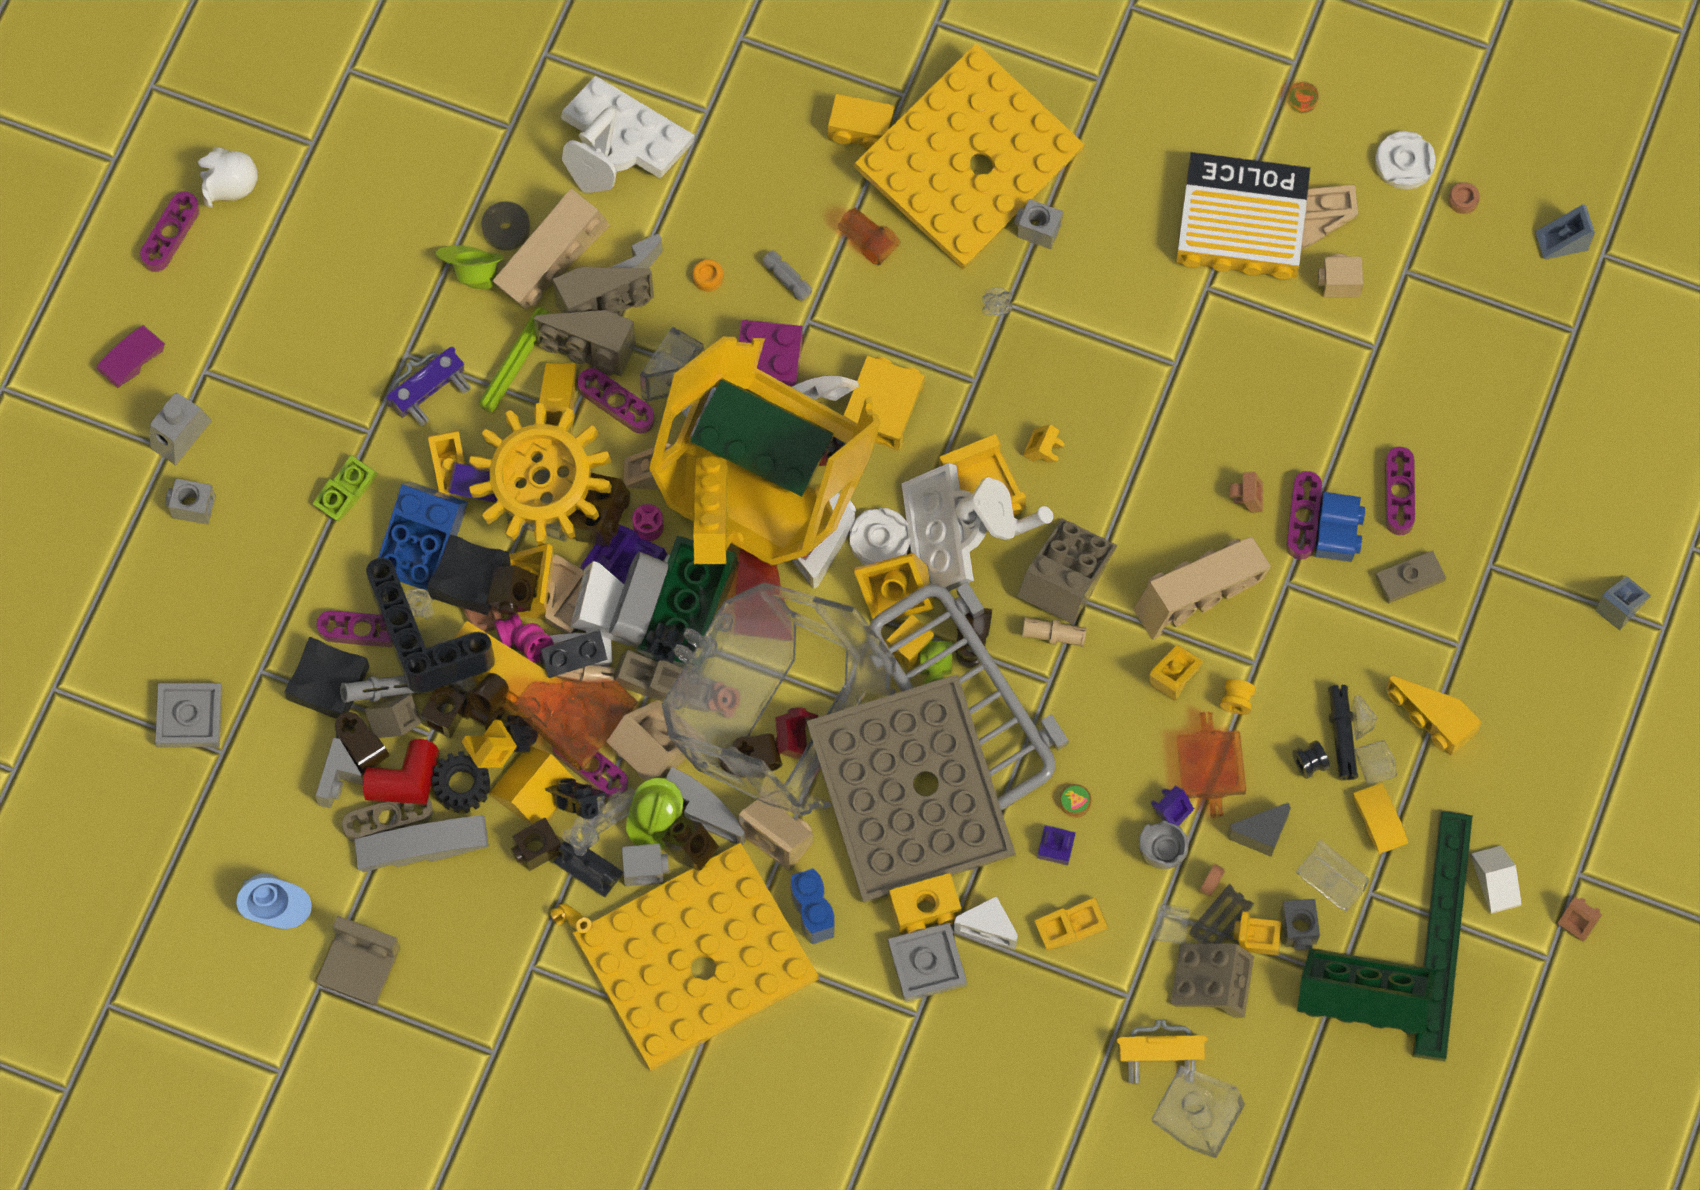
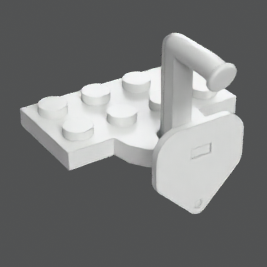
M597 76L566 106L561 115L562 120L583 132L579 134L581 143L570 140L565 144L562 161L579 188L585 193L611 190L615 185L616 172L627 170L634 164L661 178L691 146L695 136Z
M950 463L901 484L906 519L909 526L908 533L909 538H911V553H914L928 566L930 584L940 585L948 591L958 588L966 582L974 581L970 551L979 546L987 530L993 537L1009 540L1015 535L1022 534L1043 524H1049L1053 520V513L1046 506H1041L1036 513L1022 519L1014 518L1011 497L1007 487L1001 481L989 477L980 482L974 493L960 490L957 466Z

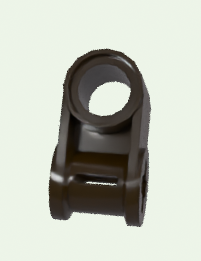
M984 608V613L975 619L972 618L970 613L965 615L984 646L989 636L992 609ZM957 628L958 635H957V641H956V642H958V641H960L961 639L964 638L958 628ZM967 643L956 650V659L962 666L973 668L978 666L980 662L973 651L966 652L969 646Z
M495 673L486 674L469 694L463 717L467 720L470 718L485 726V730L489 728L494 720H501L504 715V706L509 692L507 682Z
M345 712L336 719V738L341 740L356 767L363 775L367 767H375L390 756L381 740L371 732L356 713ZM348 727L351 730L355 728V733L344 732V728Z
M773 734L739 737L732 743V747L724 749L718 758L721 768L729 775L765 774L773 772L783 765Z

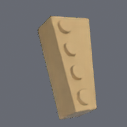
M571 188L495 277L493 282L527 310L530 306H534L539 302L543 293L553 284V279L561 276L610 226L609 222L599 210Z
M1252 536L1242 541L1234 539L1220 551L1210 550L1193 563L1185 561L1166 575L1161 572L1151 577L1147 582V588L1133 610L1151 639L1154 640L1163 634L1162 630L1165 626L1173 623L1175 628L1182 625L1198 608L1204 613L1219 603L1223 598L1222 595L1229 599L1261 582L1271 568V565Z

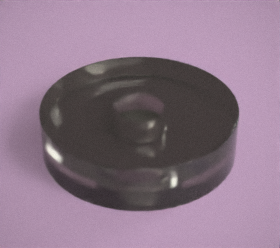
M503 201L493 204L485 211L481 220L483 237L489 245L499 250L518 248L527 240L530 233V221L527 212L523 207L513 202ZM504 223L511 225L507 229L501 228V225Z

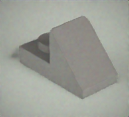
M334 737L316 793L319 806L331 808L334 799L338 800L341 795L343 781L340 780L363 785L362 775L341 740Z

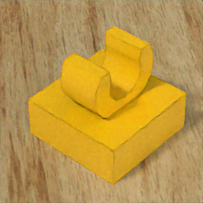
M1050 424L1035 428L1023 456L1031 461L1042 458L1049 463L1058 461L1059 457L1054 455L1051 449L1052 447L1056 449L1064 447V442L1056 438L1059 430Z

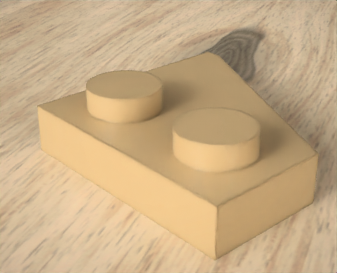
M1355 185L1308 189L1301 249H1306L1358 216Z
M556 554L553 559V571L549 586V599L545 620L548 624L565 634L575 633L577 629L570 627L584 571Z

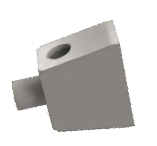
M175 393L149 426L151 449L176 465L211 423V419L197 405L179 393Z

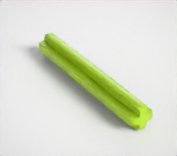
M541 307L535 309L481 397L479 404L482 409L490 413L495 411L537 342L534 323L535 316L551 314L549 311Z

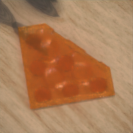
M563 681L561 683L532 682L510 707L580 771L590 762L611 736L624 715L630 713L638 701L617 681L587 683V681Z

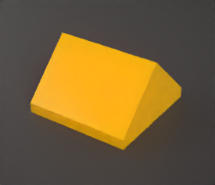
M550 544L509 554L510 566L515 565L538 575L531 610L517 612L520 617L545 619L554 559L553 546Z
M914 553L854 568V573L872 619L914 591L930 584L928 566ZM933 598L925 599L895 619L932 610L934 608Z
M529 746L530 752H522L489 792V795L526 823L532 825L543 818H546L548 821L558 809L555 803V794L547 792L545 788L557 785L558 780L575 778L551 753Z

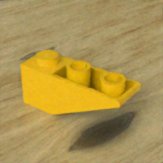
M545 363L539 403H542L547 413L546 424L557 426L566 408L572 409L574 412L576 363ZM573 424L568 431L571 435L573 433Z
M1396 676L1389 678L1386 687L1389 698L1396 705H1402L1410 713L1411 721L1417 727L1424 728L1431 735L1434 745L1441 751L1446 750L1452 755L1478 733L1482 721L1460 699Z

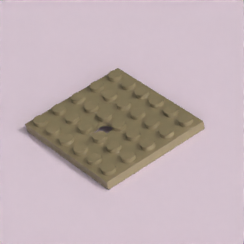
M958 674L806 721L863 903L888 896L891 889L948 873L952 876L1015 856L1011 838ZM929 772L936 776L939 785L934 794L922 796L915 791L913 782L920 773Z

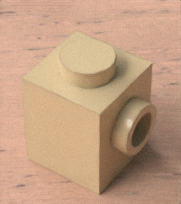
M1334 254L1330 257H1325L1323 268H1318L1317 272L1318 286H1323V297H1360L1363 287L1362 257H1348L1345 254Z

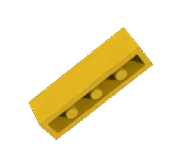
M714 456L696 458L694 564H726L728 482L727 460Z
M466 621L455 638L473 632L487 633ZM487 634L491 639L495 663L489 671L473 676L475 683L478 685L488 673H495L501 676L509 687L506 703L512 707L519 705L527 710L526 714L532 720L540 724L544 721L551 726L571 698V686L556 676L548 678L545 669Z

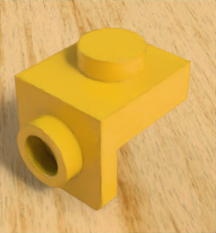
M1242 911L1241 921H1235L1234 940H1239V946L1250 953L1279 955L1282 921L1250 918L1249 912Z

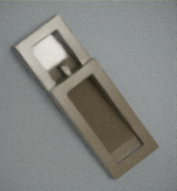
M626 650L621 655L613 684L635 693L703 712L707 711L706 701L710 699L712 693L711 685L715 683V681L667 661L657 662L630 650Z

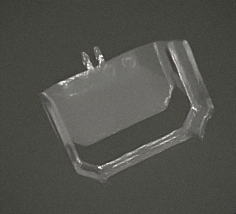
M763 582L726 600L703 637L691 628L686 629L683 636L696 649L692 653L686 646L676 645L673 652L686 665L662 702V709L669 738L698 771L767 805L804 816L812 813L813 809H825L832 806L826 800L806 794L821 769L812 739L784 785L763 760L741 754L735 747H732V743L737 738L750 736L794 663L796 624L846 648L845 684L826 715L859 705L865 694L879 698L895 694V689L890 688L891 673L896 672V658L855 607ZM781 598L813 607L827 625L792 611ZM718 758L722 759L735 775L719 769L718 767L721 766Z

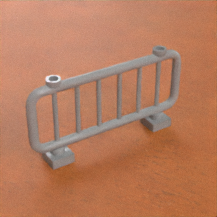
M968 582L956 588L959 596L956 599L953 598L946 588L940 585L929 584L923 586L879 613L871 621L868 636L874 650L869 653L879 668L884 665L886 666L900 690L905 691L914 688L909 681L910 678L963 645L969 644L981 664L959 677L960 683L962 684L982 670H985L998 690L970 707V714L1002 696L1014 715V718L980 738V745L1017 722L1031 742L1027 747L989 770L990 776L1034 749L1043 761V767L1040 772L998 798L1001 810L1045 784L1052 777L1055 771V758L1049 747L1054 745L1056 750L1059 751L1068 745L1069 740L1052 714L1041 720L1043 729L1038 731L965 616L967 613H970L972 618L975 619L984 613V607ZM929 597H937L947 610L946 613L893 646H887L881 636V629L885 624ZM951 617L964 638L905 674L892 653Z

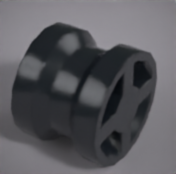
M1317 740L1311 742L1309 747L1305 749L1297 748L1293 750L1296 766L1305 779L1312 777L1313 773L1318 770L1325 771L1330 768L1328 757Z

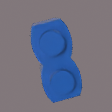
M1323 492L1319 510L1315 557L1352 562L1354 554H1360L1362 536L1357 535V526L1363 525L1365 517V507L1360 506L1361 497Z
M815 869L792 875L791 897L795 908L801 914V925L805 937L811 944L834 938V913L831 905L824 898V884L820 875Z

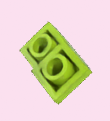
M350 455L335 479H329L313 502V505L339 522L364 494L378 473L356 457Z

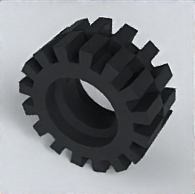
M458 751V756H453V753L448 754V759L444 760L442 758L439 761L440 766H435L433 770L432 783L437 800L440 804L443 803L444 808L448 810L450 807L453 808L455 813H459L460 809H464L465 813H468L473 806L475 810L478 809L480 802L485 803L487 800V793L491 789L488 769L478 768L469 754L468 756L464 755V751ZM467 772L473 777L474 783L470 790L458 793L450 788L449 781L455 773Z

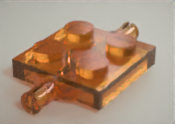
M1207 711V722L1206 712L1199 714L1201 731L1194 734L1177 735L1176 741L1181 788L1189 799H1209L1210 817L1215 818L1216 807L1217 817L1224 815L1222 798L1232 795H1246L1247 790L1240 731L1223 732L1214 730L1213 713Z

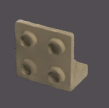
M337 916L333 925L336 937L316 980L317 984L374 1006L378 1002L399 953L400 946L398 940L391 935Z
M1181 944L1171 1004L1175 1007H1219L1232 1017H1245L1254 956L1238 944Z

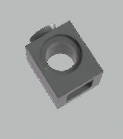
M1316 900L1283 901L1281 918L1285 947L1293 946L1295 950L1312 948L1313 945L1317 944L1320 937ZM1297 920L1304 921L1309 929L1298 931L1293 927L1292 923Z

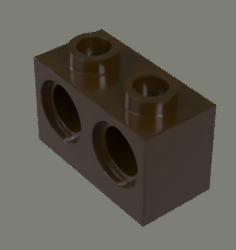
M591 473L592 478H602L609 481L612 486L611 492L588 491L584 500L593 504L597 509L599 517L596 520L586 517L578 509L570 515L569 520L574 525L576 536L574 538L576 541L609 547L612 538L618 533L619 521L624 510L629 506L631 493L622 479Z

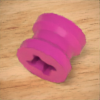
M644 504L634 511L632 516L633 530L636 531L638 536L649 542L658 539L664 530L663 515L660 509L655 505Z
M519 614L510 616L509 619L504 621L501 619L494 621L500 642L511 648L512 644H514L516 633L523 627Z
M529 623L521 627L514 639L515 646L530 661L535 663L540 662V648L554 644L553 639L535 623Z

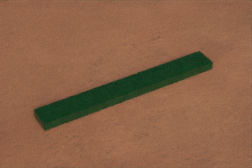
M1446 811L1440 812L1423 968L1437 970L1426 1032L1425 1034L1416 1033L1413 1053L1415 1058L1443 1062L1447 1059L1473 815Z

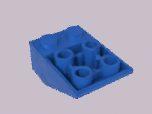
M412 481L402 484L378 558H386L393 563L400 582L428 591L427 585L441 562L450 535L457 536L468 502Z

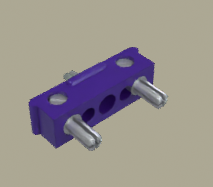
M449 347L440 355L438 353H431L419 362H414L413 360L406 364L407 371L395 380L394 390L387 396V406H392L401 418L411 413L416 421L423 426L425 423H428L429 418L420 409L419 405L452 380L463 394L467 393L471 386L460 374L464 371L465 364L456 355L455 348ZM435 357L434 360L398 386L403 379L410 375L412 366L419 367Z

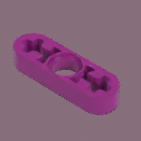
M180 192L171 199L143 245L140 256L147 270L159 272L168 266L199 214V205L192 193ZM188 202L191 209H184L180 215L179 205L185 206ZM172 225L178 228L177 235L172 238H166L162 235V230L166 226ZM159 250L161 258H155L151 261L149 254L155 255Z
M586 369L579 375L578 388L584 398L635 433H646L652 429L655 422L654 411L646 402L597 369ZM595 379L597 380L598 387L604 391L602 398H600V390L596 387L591 386L587 389V380L593 382ZM614 394H619L624 397L625 402L622 406L615 408L607 403L608 398ZM631 404H633L632 411L639 416L643 413L646 414V422L640 420L638 423L635 422V415L629 411Z
M1405 447L1391 449L1385 461L1386 526L1395 535L1409 533L1415 522L1414 455ZM1396 457H1402V462H1405L1402 475H1397L1398 465L1395 462ZM1396 484H1402L1407 487L1409 494L1406 497L1399 498L1392 493L1391 488ZM1404 506L1402 513L1405 523L1404 525H1398V520L1394 519H1396L1398 507Z
M1304 471L1296 476L1292 491L1286 548L1293 558L1300 560L1310 557L1316 544L1322 481L1316 473L1311 471ZM1305 481L1311 482L1310 485L1313 487L1310 490L1309 500L1303 499V485ZM1305 508L1312 512L1313 518L1309 522H1301L1297 519L1295 513L1297 510ZM1300 531H1306L1304 543L1307 545H1305L1303 550L1298 549V544H1296Z
M326 611L317 619L318 633L327 642L393 648L388 634L385 632L386 629L380 615ZM331 620H334L338 627H335L333 632H328L325 626L329 625ZM345 621H349L348 635L345 634L344 628H340L346 627ZM360 622L370 624V633L366 636L356 635L353 632L356 624ZM376 624H380V628H381V630H382V631H379L380 637H376V635H377V627H376Z
M565 729L554 735L552 749L554 755L592 785V787L605 792L606 798L618 800L626 795L628 791V778L620 768L574 731ZM563 740L567 743L569 740H572V748L579 753L575 762L572 761L575 759L572 751L567 748L561 751L560 741ZM588 757L597 759L599 767L593 772L584 771L581 767L584 759ZM605 768H608L605 772L609 779L615 781L617 778L620 779L619 784L621 788L613 787L611 790L608 789V781L601 776Z

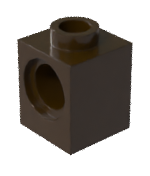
M515 565L495 567L487 603L499 608V613L508 616H516L517 612L530 611L538 575Z
M453 685L435 689L420 715L423 726L451 739L463 718V712L467 705L465 693ZM443 704H452L454 706L452 711L448 713L438 711L439 707Z
M683 816L676 820L662 839L679 863L700 871L719 847L701 823Z
M546 818L539 820L512 836L514 847L511 848V852L518 864L525 863L529 871L561 853L558 851L561 842ZM531 841L543 843L542 848L538 851H530L526 847Z

